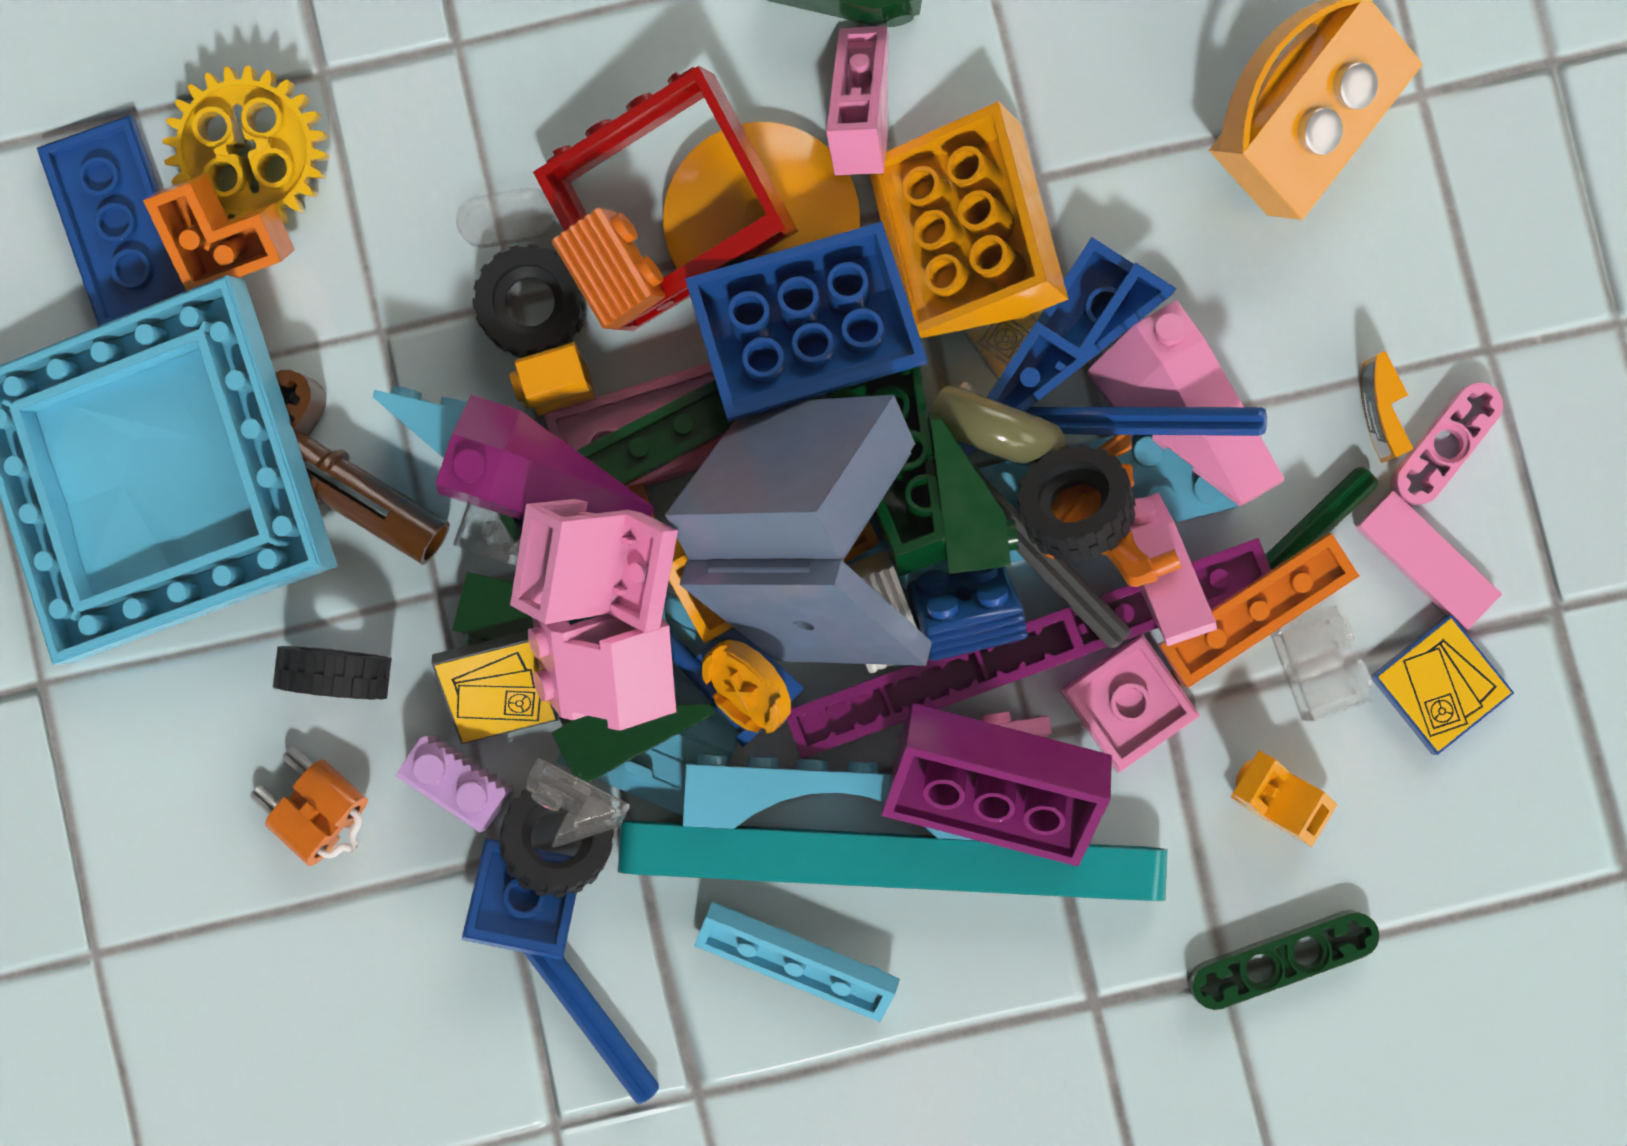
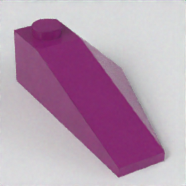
M470 395L455 426L435 483L440 495L524 521L526 504L569 499L587 501L586 512L590 513L631 510L652 517L655 508L521 410L475 395Z

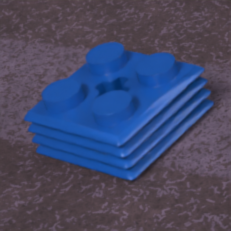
M1006 567L951 574L942 570H930L922 573L918 580L911 581L907 586L912 613L918 630L932 641L928 656L929 660L938 661L1024 640L1028 636L1027 625L1024 621V608Z

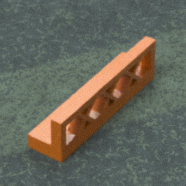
M1327 533L1212 608L1211 612L1216 621L1217 630L1167 646L1164 640L1157 645L1173 668L1170 672L1177 683L1189 688L1360 575L1333 534Z

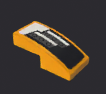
M1384 351L1362 364L1361 396L1364 416L1370 438L1381 463L1397 458L1414 449L1391 406L1392 403L1408 396V393L1387 352Z

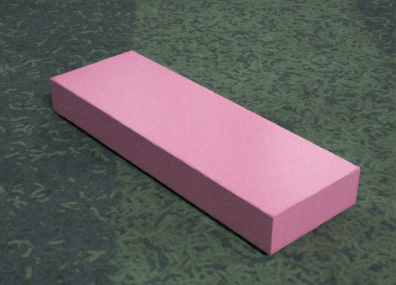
M1394 490L1388 492L1355 526L1365 538L1446 615H1452L1463 630H1469L1502 595L1498 589Z

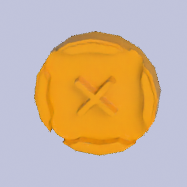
M729 639L719 642L707 652L702 660L703 680L706 685L712 681L717 691L712 696L715 703L733 722L748 731L756 733L762 728L766 729L767 733L774 732L785 722L791 714V699L788 690L774 666L758 651L745 643Z

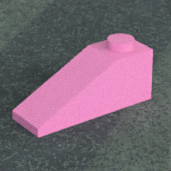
M888 26L839 28L826 129L835 175L884 173L888 138Z
M1159 492L1135 499L1136 506H1134L1136 516L1134 523L1131 522L1129 528L1132 530L1133 539L1138 548L1149 558L1175 549L1182 566L1181 569L1157 577L1158 581L1139 587L1166 645L1170 646L1217 630L1216 621L1175 522Z

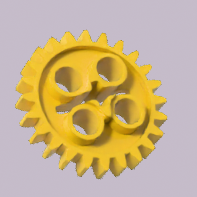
M229 66L224 67V82H220L215 75L206 73V90L189 84L187 87L194 100L191 103L178 99L175 100V105L184 113L182 118L166 119L167 124L178 130L177 136L167 137L162 140V143L176 148V155L164 160L165 165L180 167L181 172L171 180L172 184L175 185L207 173L228 220L234 218V216L238 217L274 203L283 224L287 223L288 216L285 208L289 206L291 209L303 213L305 209L299 197L302 194L315 198L318 196V193L309 184L311 178L326 179L327 176L315 168L316 161L330 159L329 154L318 150L316 143L329 138L328 133L313 130L312 128L322 118L321 114L316 111L304 113L303 110L308 105L310 98L303 93L291 98L295 84L287 79L276 88V74L272 71L266 70L260 81H258L256 69L251 66H245L241 79H239L235 69ZM236 105L242 106L241 121L243 127H241L235 115L234 108ZM272 107L276 114L275 125L270 131L261 133L256 125L257 114L263 108ZM222 116L227 123V131L220 140L213 142L209 138L207 127L214 117ZM245 139L256 144V149L248 152V158L238 154V149L246 145ZM281 156L286 162L287 171L280 181L272 183L267 176L266 167L272 158ZM232 165L236 169L238 180L231 190L224 192L218 183V176L225 166ZM251 170L259 184V191L257 193H253L251 190Z

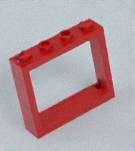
M700 66L691 67L682 74L675 72L667 80L669 85L655 94L645 93L634 98L626 105L627 112L613 121L606 119L592 125L586 130L585 139L572 147L566 145L552 151L554 156L548 159L546 164L533 171L561 227L566 231L570 226L575 225L577 221L584 219L588 215L571 184L572 181L705 98L766 215L663 277L660 289L665 293V298L618 330L635 331L688 299L690 295L685 278L754 259L798 232L715 74Z

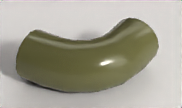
M956 385L944 387L932 403L930 414L939 412L957 441L1026 467H1030L1034 462L1037 463L1046 453L1050 451L1053 453L1061 450L1060 447H1065L1064 434L1060 427L1053 422Z

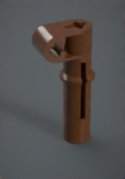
M292 370L276 372L275 374L288 414L295 418L291 426L294 430L303 461L307 460L323 472L328 473L388 510L389 513L387 516H384L340 489L337 485L306 468L317 504L323 503L418 563L424 565L429 562L443 544L449 531V522L350 462L349 454L342 449L332 451L309 437L326 407V394L323 387L316 380ZM292 391H295L296 395L301 397L296 406L292 400L288 399Z

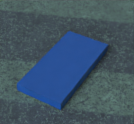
M131 115L36 148L98 326L186 292L143 202L144 199L160 191L136 120Z

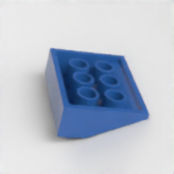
M882 221L685 278L728 422L927 364L928 360Z

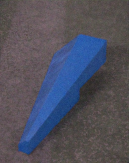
M1091 237L1064 278L1068 300L1044 309L987 398L1025 412L1168 299L1176 288L1136 262L1133 264ZM959 442L968 457L977 450V448Z

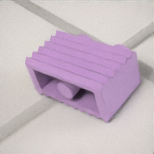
M439 735L420 738L396 774V777L478 832L491 827L514 792L513 784L506 786L505 779L498 780L497 774L489 775L488 768L481 769L480 762L473 764L472 757L465 758L464 751L456 752L455 746L448 747L447 740L440 741Z

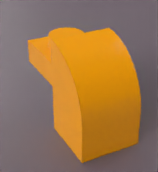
M1258 750L1253 760L1247 761L1239 770L1235 780L1236 788L1230 796L1249 811L1310 847L1314 845L1338 805L1324 791L1291 774L1276 759Z

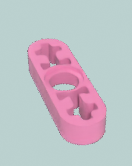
M1474 383L1459 390L1415 444L1414 449L1407 454L1393 472L1390 480L1391 491L1394 490L1409 506H1418L1434 500L1499 419L1503 410V400L1498 390L1487 383ZM1481 396L1485 400L1481 408L1486 412V415L1479 414L1472 417L1465 426L1455 422L1463 419L1471 410L1472 405L1467 398L1472 400ZM1440 431H1448L1458 440V452L1453 458L1441 457L1434 448V439ZM1428 463L1437 467L1430 470L1422 479L1421 484L1426 489L1425 492L1418 491L1411 494L1408 491L1411 482L1406 477L1407 474L1412 476L1420 473Z

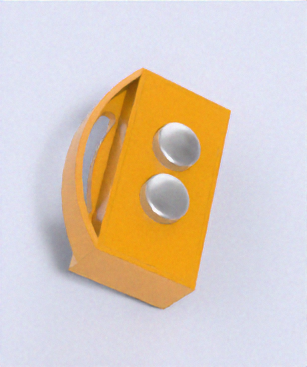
M1321 0L1287 18L1257 48L1237 81L1229 101L1222 133L1208 151L1266 215L1303 220L1423 64L1372 0ZM1299 33L1288 49L1276 60L1281 51Z

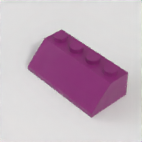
M913 703L899 740L881 816L1079 867L1111 800L1112 755Z

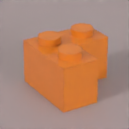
M207 173L164 188L143 200L186 291L226 275L239 278L277 264L295 250L274 203L228 220Z

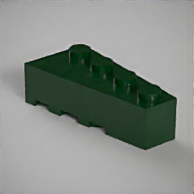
M921 366L826 393L827 399L894 395L915 442L911 455L873 513L898 577L946 559L944 527Z

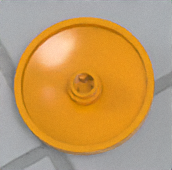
M773 122L741 124L798 229L797 233L757 257L860 228L859 201L850 175L834 174L830 149L824 143L805 131L785 124ZM722 130L706 138L685 157L674 173L667 190L663 209V228L668 252L676 269L766 215Z

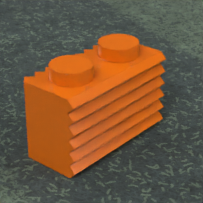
M599 207L594 209L591 214L586 215L584 219L577 221L575 225L570 226L568 230L561 232L551 242L603 329L618 330L665 298V293L660 289L663 276L651 258L640 255V251L634 243L638 235L629 219L621 212L617 214L615 211Z

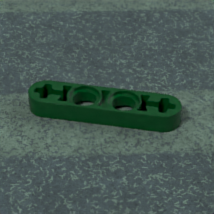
M1353 910L1338 912L1198 964L1189 974V992L1193 999L1205 1008L1219 1010L1366 957L1378 945L1380 937L1378 927L1373 919L1361 912ZM1349 922L1356 926L1364 927L1365 932L1358 936L1359 945L1355 946L1346 940L1334 943L1332 946L1337 951V954L1332 956L1331 944L1322 933L1324 930L1328 929V935L1336 938L1349 932L1347 925ZM1304 937L1314 938L1320 950L1318 958L1309 965H1301L1294 958V946ZM1258 954L1267 955L1272 961L1273 966L1272 974L1262 982L1250 980L1246 970L1248 961ZM1234 963L1235 973L1244 985L1243 989L1238 990L1237 984L1230 981L1218 987L1219 996L1213 998L1208 992H1201L1200 987L1207 984V974L1212 973L1218 979L1230 977L1233 973L1228 968V965Z

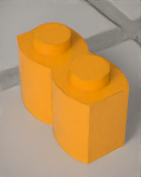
M575 342L515 360L517 371L509 373L518 402L522 401L525 409H535L538 416L596 399L586 361Z

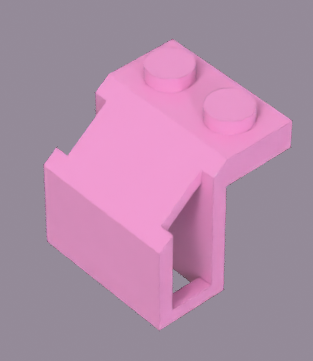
M577 499L526 504L510 606L544 624L610 614L644 633L660 630L678 534L677 529L641 512L631 510L604 513L586 512L588 502Z
M604 614L571 625L568 621L544 624L532 617L533 628L528 629V640L534 656L538 659L539 671L533 673L535 689L541 701L548 700L561 718L575 720L589 715L607 719L608 728L621 731L676 712L669 624L663 618L660 630L644 633L610 614Z

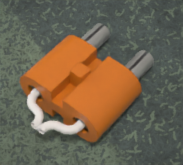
M290 747L286 750L288 753L285 752L283 754V760L301 775L292 786L295 789L289 798L283 797L279 801L262 785L257 786L250 794V798L268 814L265 826L308 866H313L323 858L336 857L342 851H348L352 854L360 845V842L357 840V832L362 823L360 814L365 809L368 799L327 761L322 759L313 763L296 747ZM353 824L349 831L351 844L342 843L332 849L340 840L338 834L344 827L350 828Z

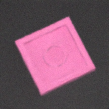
M1143 634L1134 637L1059 690L1103 753L1112 755V767L1118 773L1200 716Z

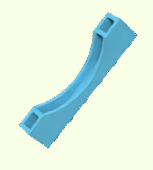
M697 754V763H686L683 826L734 829L755 813L780 801L808 794L845 793L869 797L884 803L891 773L878 772L879 763L848 761V770H829L828 760L798 759V768L777 767L778 758L748 756L747 765H727V755ZM924 827L938 839L973 840Z

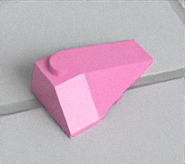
M1177 300L1137 322L1087 372L1110 407H1244L1207 341ZM1151 435L1153 436V442L1164 450L1169 448L1192 466L1193 472L1240 507L1279 485L1284 480L1261 436Z

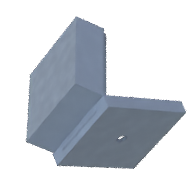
M895 396L802 400L734 420L665 514L671 527L678 530L677 538L689 561H686L679 585L775 661L926 666L932 641L843 562L911 455V450L915 445Z

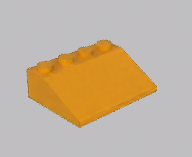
M999 101L887 151L884 173L869 174L880 220L883 223L920 339L1023 318L1068 300L1022 125Z

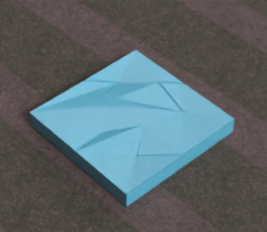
M229 275L223 276L0 365V500L52 665L78 662L338 567L294 430L290 424L289 414L245 280Z

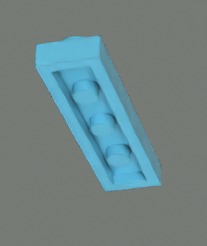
M714 902L709 907L694 945L878 1022H881L892 1002L900 978L885 973L875 966L863 964L836 953L831 948L819 946L792 935L782 928L773 927L746 916L736 909L727 908Z

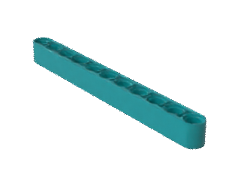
M620 821L617 872L650 876L1166 901L1168 849L1146 846L1089 844L1078 867L977 840L938 839L933 835L737 826L734 829L686 827L680 822Z

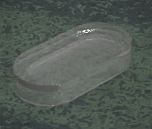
M532 187L471 197L462 203L456 215V225L459 233L466 242L478 248H489L542 238L552 230L556 220V215L544 192Z

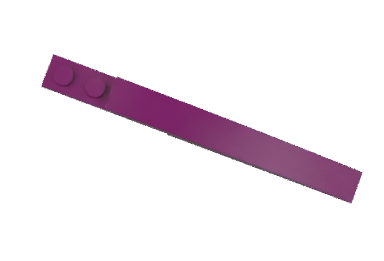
M1259 538L1191 562L1210 609L1271 570ZM1127 585L1100 595L1108 606L1130 627L1131 632L1125 640L1158 628L1139 587ZM1067 607L1026 622L1028 636L1024 640L938 661L928 659L926 666L909 665L792 708L787 721L800 757L803 759L906 721L913 703L940 709L1108 646L1071 607Z

